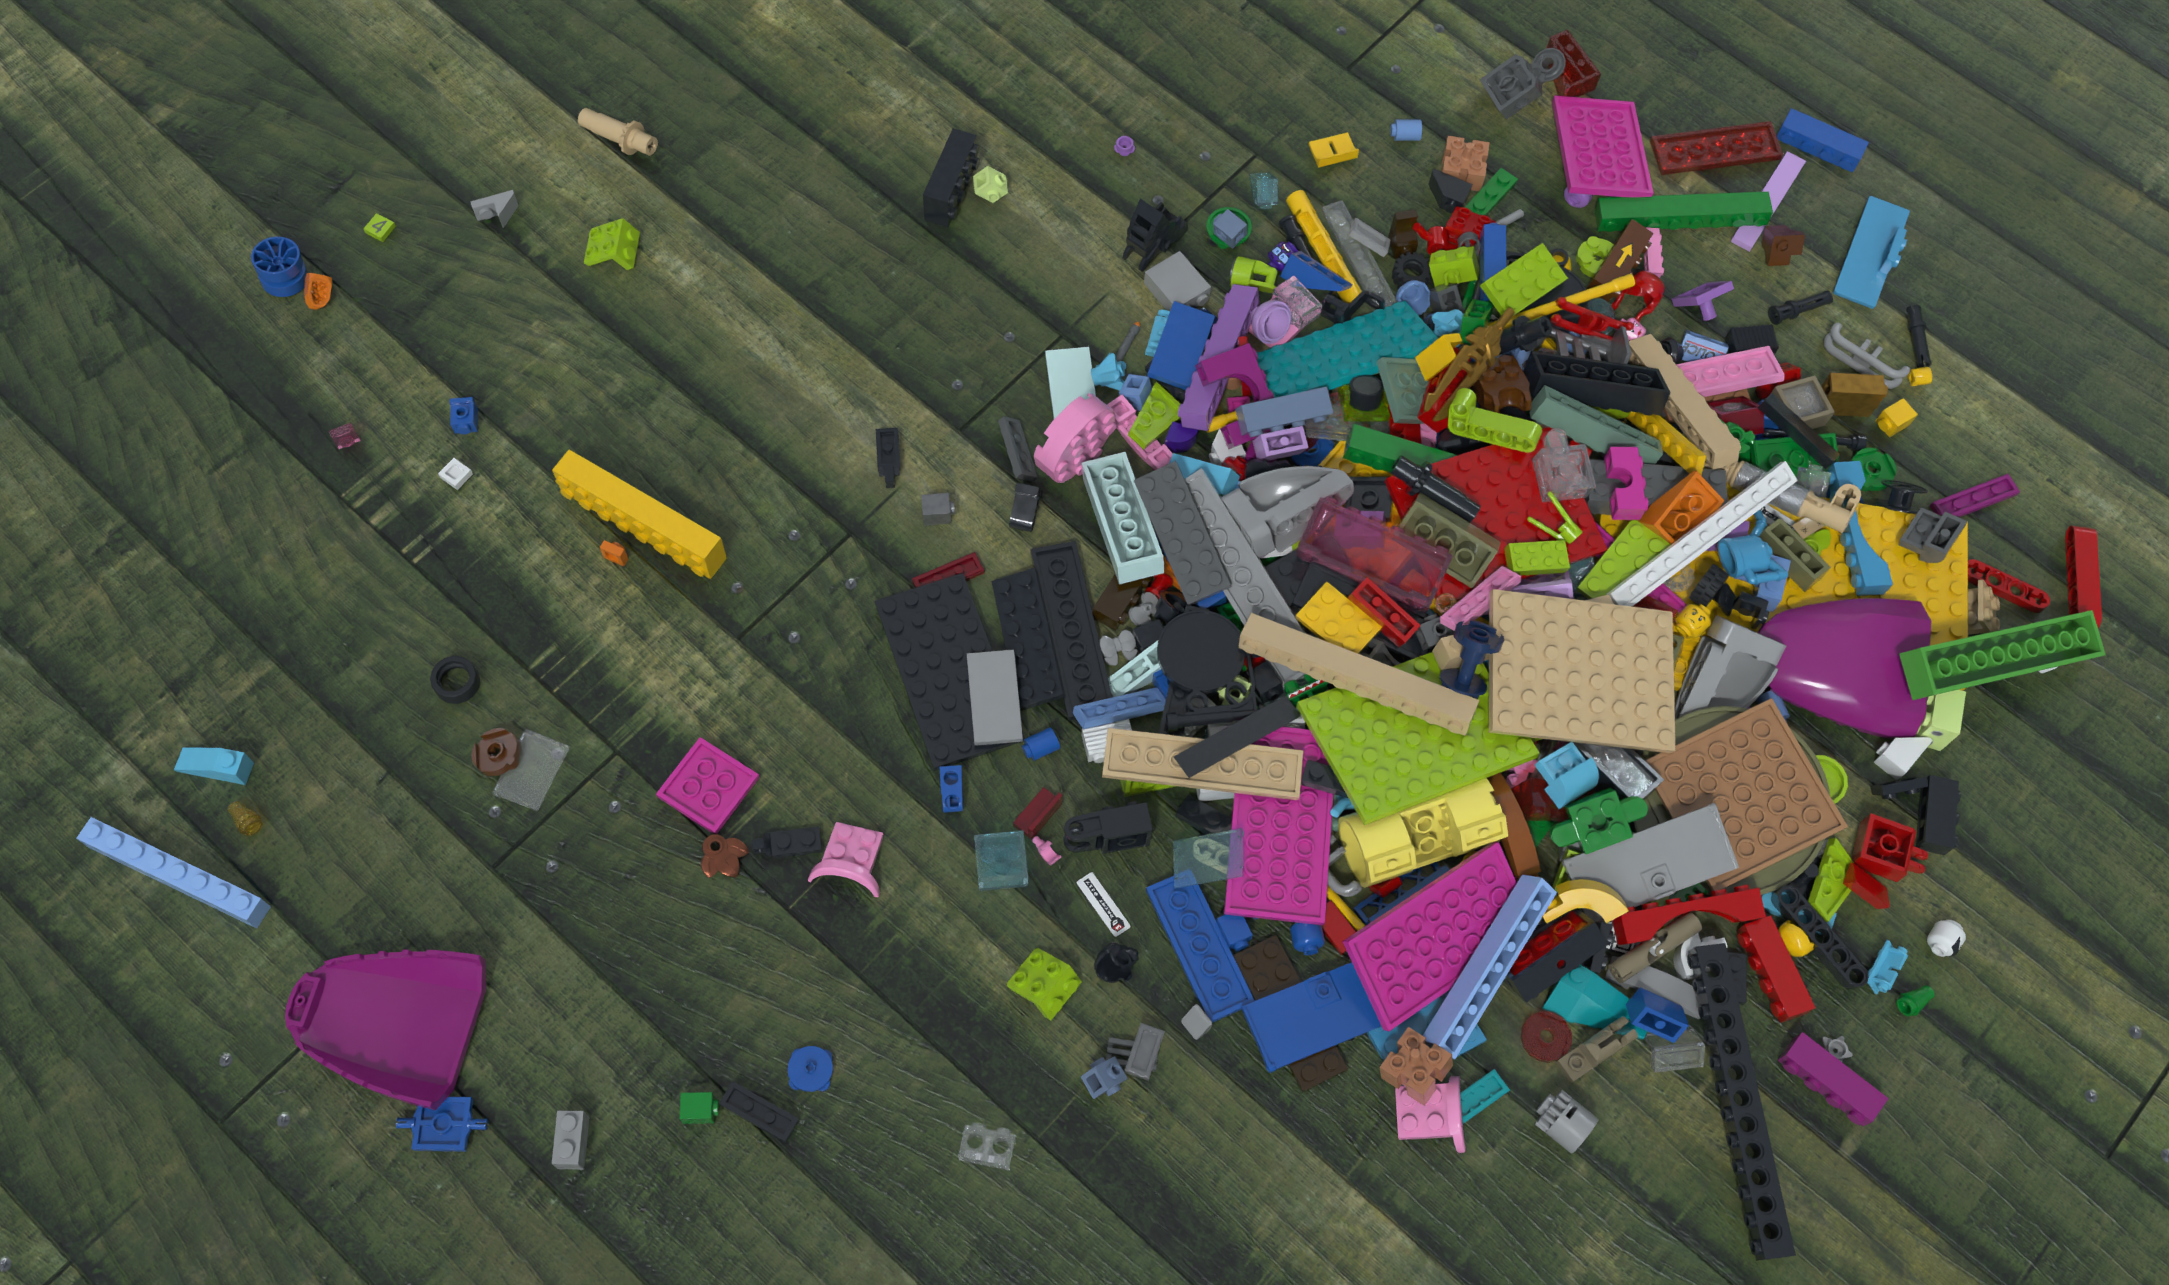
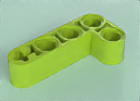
M1461 388L1457 391L1450 405L1448 416V429L1453 434L1529 453L1535 450L1543 432L1539 424L1476 408L1477 398L1472 390Z

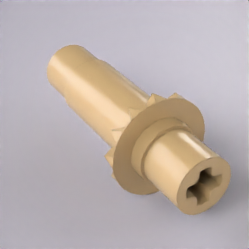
M588 108L582 109L579 113L578 124L618 143L621 151L627 155H632L639 151L650 156L657 149V138L646 134L640 122L633 120L631 123L626 124Z

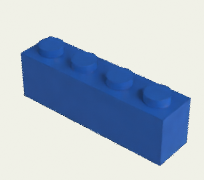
M1792 108L1775 138L1852 173L1869 143Z

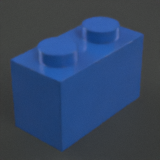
M1641 987L1626 1004L1631 1024L1670 1042L1675 1043L1689 1026L1681 1005Z

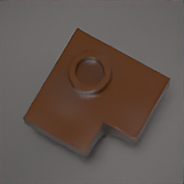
M1786 225L1765 226L1761 245L1766 254L1765 263L1768 266L1789 265L1791 255H1802L1805 234L1802 231L1791 230Z

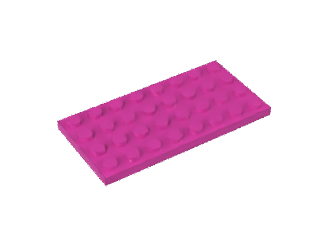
M1281 727L1251 744L1303 750L1301 781L1307 759L1329 765L1311 731L1308 729ZM1300 785L1299 800L1234 793L1224 907L1225 915L1315 925L1325 924L1332 821L1330 811L1333 806V794Z
M1491 842L1342 941L1383 1030L1391 1031L1454 986L1516 886L1517 882L1499 842Z

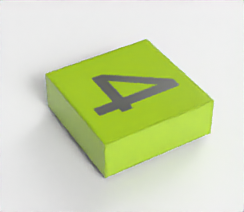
M376 213L364 227V231L366 234L384 242L396 225L393 221Z

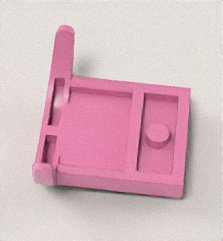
M836 822L823 859L811 870L808 881L811 882L814 878L823 875L842 876L859 882L868 888L874 897H879L880 889L871 872L883 840V833Z
M1451 1076L1449 1083L1435 1084L1436 1091L1425 1106L1409 1097L1405 1086H1401L1399 1089L1395 1087L1399 1140L1453 1137L1457 1152H1465L1460 1094L1461 1079L1459 1076Z

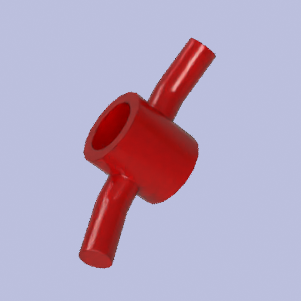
M1420 223L1413 225V230L1422 239L1427 241L1428 254L1431 255V253H1435L1440 249L1448 251L1458 248V245L1449 242V232L1445 227L1435 226L1426 231Z

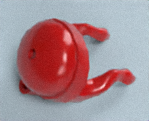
M1640 271L1633 276L1635 286L1624 289L1618 298L1610 305L1609 313L1619 307L1625 294L1644 297L1647 307L1634 317L1638 322H1640L1644 315L1654 311L1663 297L1665 285L1657 275L1649 271Z

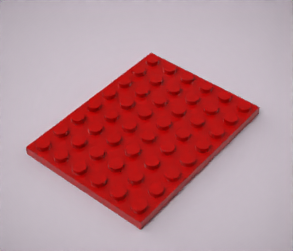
M1552 428L1542 429L1543 432L1535 450L1529 453L1493 444L1431 464V473L1481 505L1478 514L1470 523L1501 542L1497 554L1473 588H1470L1416 554L1439 608L1460 601L1501 566L1508 569L1504 548L1509 543L1558 541L1555 537L1527 520L1528 517H1532L1558 534L1561 533L1558 528L1566 521L1548 496L1549 491L1557 498L1571 520L1583 531L1572 543L1568 544L1566 542L1569 564L1603 554L1608 550ZM1395 476L1386 478L1384 482L1402 520L1419 493L1413 496L1406 494L1407 485L1405 482ZM1522 575V576H1521V580H1524V579H1527V578H1530V577H1533V576H1536V575Z

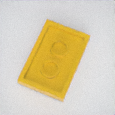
M1328 582L1317 591L1295 616L1300 623L1319 639L1358 654L1382 628Z

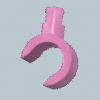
M1038 836L1033 838L1032 842L1036 844L1040 855L1049 865H1053L1061 858V855H1057L1050 847L1052 844L1050 841L1047 840L1045 842Z

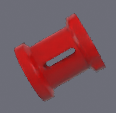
M1165 573L1155 575L1153 583L1150 587L1146 588L1145 593L1151 592L1159 600V591H1167L1168 587H1171L1174 583L1173 579Z

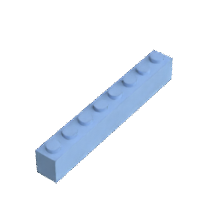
M91 817L76 838L88 848L252 927L258 928L271 908L260 897Z
M1528 875L1521 876L1424 1032L1423 1036L1426 1038V1045L1431 1048L1435 1043L1451 1053L1452 1059H1456L1557 894L1543 878Z

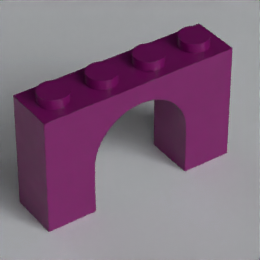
M1250 343L1200 361L1195 365L1203 387L1225 378H1237L1249 386L1254 402L1274 398L1271 390L1267 388L1265 383L1266 375L1259 368L1257 353L1254 348H1251ZM1238 421L1220 429L1228 450L1257 438H1250L1249 434L1242 436ZM1265 430L1263 434L1270 433L1271 430Z

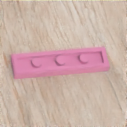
M1501 566L1440 617V623L1455 631L1457 623L1464 621L1463 625H1469L1470 621H1475L1489 609V592L1491 590L1511 591L1521 582V575Z

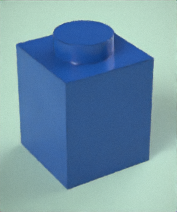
M1223 915L1217 918L1216 922L1230 950L1240 951L1249 946L1248 942L1251 941L1253 935L1243 916Z

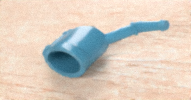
M1761 510L1754 513L1756 523L1750 535L1721 538L1718 541L1719 558L1725 571L1730 574L1729 576L1735 578L1744 575L1747 582L1754 585L1771 581L1778 582L1788 577V572L1771 559L1773 554L1772 548L1759 537L1767 527L1766 518ZM1768 569H1770V570L1772 571V572H1767V573H1761V572H1766Z

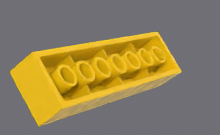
M568 450L552 469L556 478L555 482L559 485L560 493L569 500L575 499L584 509L588 511L592 509L603 520L607 522L610 520L616 523V526L623 532L627 533L629 531L633 533L640 542L650 543L656 551L663 555L667 553L672 556L676 563L682 566L686 564L698 576L703 577L704 575L711 579L727 559L721 537L575 452Z

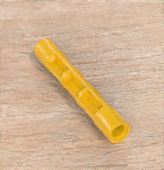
M1303 190L1295 191L1288 196L1286 203L1293 215L1296 216L1297 222L1302 227L1322 265L1353 284L1350 289L1337 291L1342 301L1350 304L1362 291L1345 265L1341 254L1338 253L1306 193Z

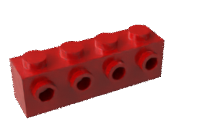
M1454 347L1453 350L1457 356L1460 350ZM1451 364L1428 381L1417 417L1437 433L1448 428V417L1434 422L1433 418L1465 378L1467 372L1461 369L1427 412H1424L1427 393L1435 392Z

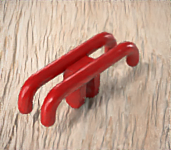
M1565 297L1557 298L1556 306L1579 315L1578 324L1562 319L1559 314L1552 315L1550 318L1551 323L1580 335L1597 336L1612 340L1613 337L1600 333L1607 330L1608 326L1615 329H1620L1623 326L1626 327V331H1631L1634 328L1632 322L1619 321L1567 302Z

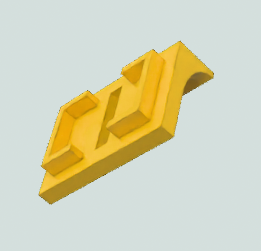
M1348 132L1308 143L1318 168L1358 158L1359 149L1354 147ZM1332 143V146H1333V148H1334L1336 154H1333L1332 149H1331V147H1330L1329 144Z

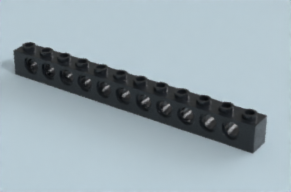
M1726 944L1696 946L1688 951L1687 963L1689 968L1693 970V990L1695 994H1698L1700 1003L1698 1005V1013L1704 1021V1040L1709 1045L1711 1053L1709 1063L1711 1069L1715 1071L1717 1080L1715 1081V1091L1720 1096L1722 1103L1720 1113L1722 1120L1726 1122L1728 1130L1726 1141L1733 1153L1732 1168L1739 1180L1738 1195L1744 1203V1223L1750 1230V1250L1755 1256L1756 1261L1796 1256ZM1706 966L1713 970V978L1706 974ZM1712 991L1718 994L1719 1003L1713 1001L1711 997ZM1717 1017H1721L1724 1020L1725 1028H1721L1717 1024ZM1723 1042L1729 1044L1731 1048L1730 1054L1723 1050ZM1729 1067L1733 1068L1736 1072L1735 1080L1728 1074ZM1735 1093L1739 1094L1742 1098L1741 1106L1734 1101ZM1741 1119L1745 1120L1748 1125L1747 1132L1743 1131L1740 1127ZM1747 1145L1754 1151L1752 1158L1746 1154L1745 1149ZM1753 1171L1759 1175L1760 1181L1758 1185L1752 1181L1751 1175ZM1759 1198L1765 1202L1766 1207L1764 1211L1758 1208L1757 1201ZM1765 1225H1768L1771 1229L1770 1238L1764 1235L1763 1228Z

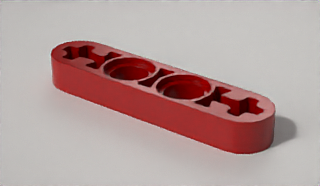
M1975 559L1968 560L1969 583L1978 586V580L1984 579L1988 587L1992 588L1993 594L2034 613L2042 612L2050 604V597L2043 590ZM1970 567L1974 569L1975 574L1971 573ZM1989 576L1997 578L1999 585L1991 584ZM2013 586L2017 587L2021 592V596L2014 595L2010 588Z

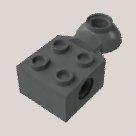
M1546 48L1540 51L1535 56L1531 65L1526 59L1515 54L1482 77L1480 81L1499 112L1507 120L1542 95V84L1546 81L1557 79L1564 71L1566 60L1564 54L1555 48ZM1554 63L1550 69H1546L1549 64Z

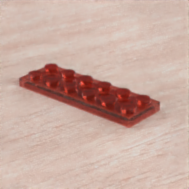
M1771 121L1652 136L1650 140L1661 175L1781 160L1783 156Z

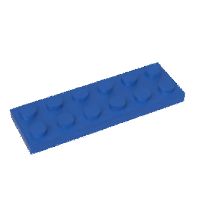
M1188 869L1146 887L1145 891L1202 1010L1212 1023L1242 1010V1006L1254 1002L1255 1000L1192 870Z

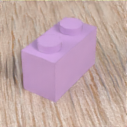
M1303 426L1261 434L1252 441L1257 459L1262 460L1265 458L1266 461L1298 455L1309 448Z

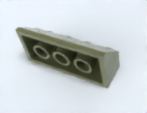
M1419 492L1391 537L1394 541L1470 588H1473L1497 554L1501 544L1497 539Z

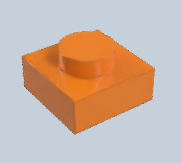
M603 541L600 546L603 557L621 566H625L628 561L625 548L617 542Z

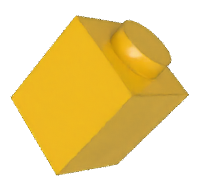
M1903 398L1884 409L1875 422L1890 438L1908 427L1918 414Z

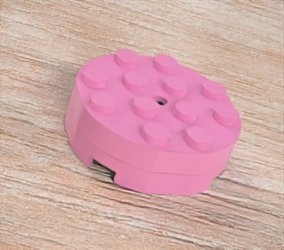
M1088 393L1089 399L1085 400L1080 396L1072 401L1044 432L1049 437L1044 447L1042 448L1040 445L1036 447L1034 453L1036 466L1057 483H1064L1076 474L1078 476L1082 475V462L1097 459L1103 451L1101 448L1109 435L1117 427L1114 410L1092 393Z

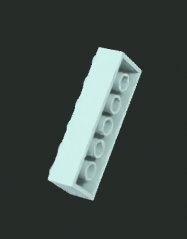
M1126 452L1082 462L1083 481L1119 584L1164 573L1163 554L1147 510L1134 483L1135 477Z

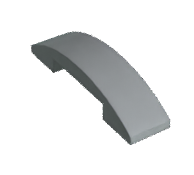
M1612 956L1610 963H1612L1619 957ZM1648 966L1624 983H1619L1612 976L1610 969H1607L1604 980L1625 989L1632 987L1638 990L1641 987L1681 1005L1685 1014L1700 1019L1698 1013V1005L1700 1004L1698 994H1695L1692 985Z

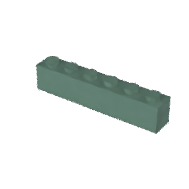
M1546 385L1543 386L1531 402L1530 416L1534 422L1540 425L1544 424L1558 434L1563 433L1577 443L1582 442L1596 452L1607 454L1610 447H1638L1639 456H1642L1643 464L1653 465L1663 455L1660 440Z

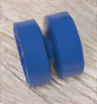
M270 237L262 240L254 247L251 253V261L260 283L267 293L277 297H287L300 292L305 287V277L308 272L300 250L294 241L285 237Z

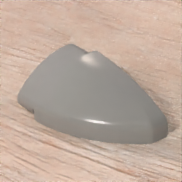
M1315 466L1288 467L1247 478L1239 483V488L1220 499L1225 503L1242 534L1260 559L1275 549L1278 552H1283L1316 529L1352 496L1354 485L1353 481L1342 470Z
M1716 615L1707 633L1713 639L1706 636L1701 637L1686 672L1675 703V719L1710 707L1731 706L1747 708L1763 693L1778 672L1776 665H1778L1786 645Z

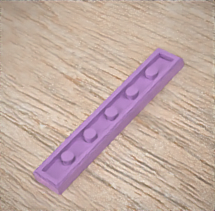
M1788 151L1762 191H1769L1773 214L1806 162ZM1766 225L1759 227L1741 226L1731 242L1750 252Z

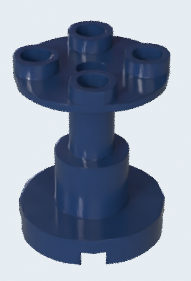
M1464 621L1457 623L1453 634L1456 641L1462 645L1460 657L1463 659L1461 668L1445 669L1441 671L1439 678L1442 682L1441 686L1478 700L1479 695L1486 693L1487 684L1483 679L1474 674L1477 664L1484 662L1486 654L1498 653L1501 650L1504 636L1502 634L1500 637L1496 635L1497 629L1485 623L1470 621L1469 625H1463Z

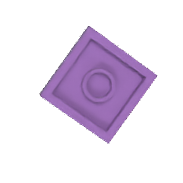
M1732 281L1707 282L1672 298L1674 307L1699 305L1703 321H1707L1717 317L1711 299L1733 290L1734 287Z

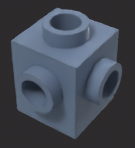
M1115 1056L1106 1061L1104 1057L1090 1064L1092 1069L1081 1076L1093 1099L1104 1093L1108 1097L1122 1089L1119 1084L1128 1079Z

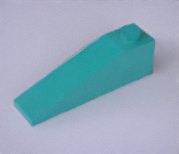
M1582 965L1570 971L1555 983L1542 1007L1543 1010L1564 1022L1588 1025V1027L1594 1029H1604L1623 1016L1629 1022L1618 1030L1616 1034L1626 1035L1635 1029L1638 1035L1637 1038L1643 1040L1648 1032L1631 1024L1626 1007L1630 999Z

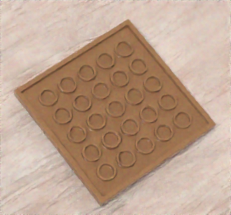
M1772 698L1676 745L1675 752H1661L1645 760L1664 779L1655 791L1671 819L1711 803L1717 805L1739 868L1706 880L1712 891L1724 889L1848 827Z

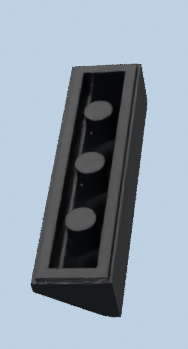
M1773 393L1757 407L1823 468L1827 469L1840 455Z

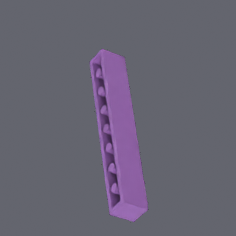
M1232 285L1230 292L1226 293L1224 307L1219 310L1218 321L1213 324L1211 338L1207 339L1204 355L1200 356L1199 362L1239 347L1238 337L1247 336L1252 322L1251 313L1260 304L1257 287ZM1193 372L1191 386L1187 387L1184 403L1180 404L1178 409V417H1181L1182 427L1204 431L1209 430L1229 378L1203 387L1198 372Z

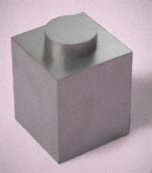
M949 493L921 495L924 526L951 524V515H955L954 501H949Z

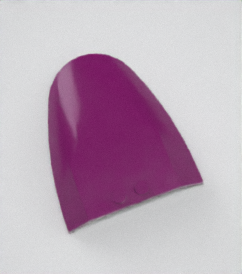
M1881 598L1828 601L1785 610L1776 614L1761 626L1758 631L1759 634L1786 645L1778 665H1776L1778 672L1769 684L1771 687L1770 691L1798 708L1807 709L1818 717H1825L1835 721L1838 725L1849 726L1857 729L1859 732L1893 740L1895 738L1915 737L1926 715L1927 697L1912 700L1899 654L1930 646L1931 619L1921 602Z
M402 950V952L390 953L378 951V954H354L324 961V965L311 973L306 972L298 980L291 991L286 1005L285 1021L286 1028L291 1032L296 1042L295 1044L307 1055L342 1077L364 1088L405 1103L432 1110H437L454 1091L486 993V963L482 956L441 950H427L426 952Z

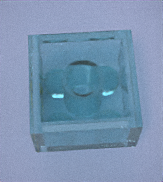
M1023 830L974 835L979 891L1028 886Z

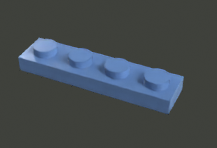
M1156 687L1074 706L1073 715L1081 727L1087 729L1164 711L1166 699Z

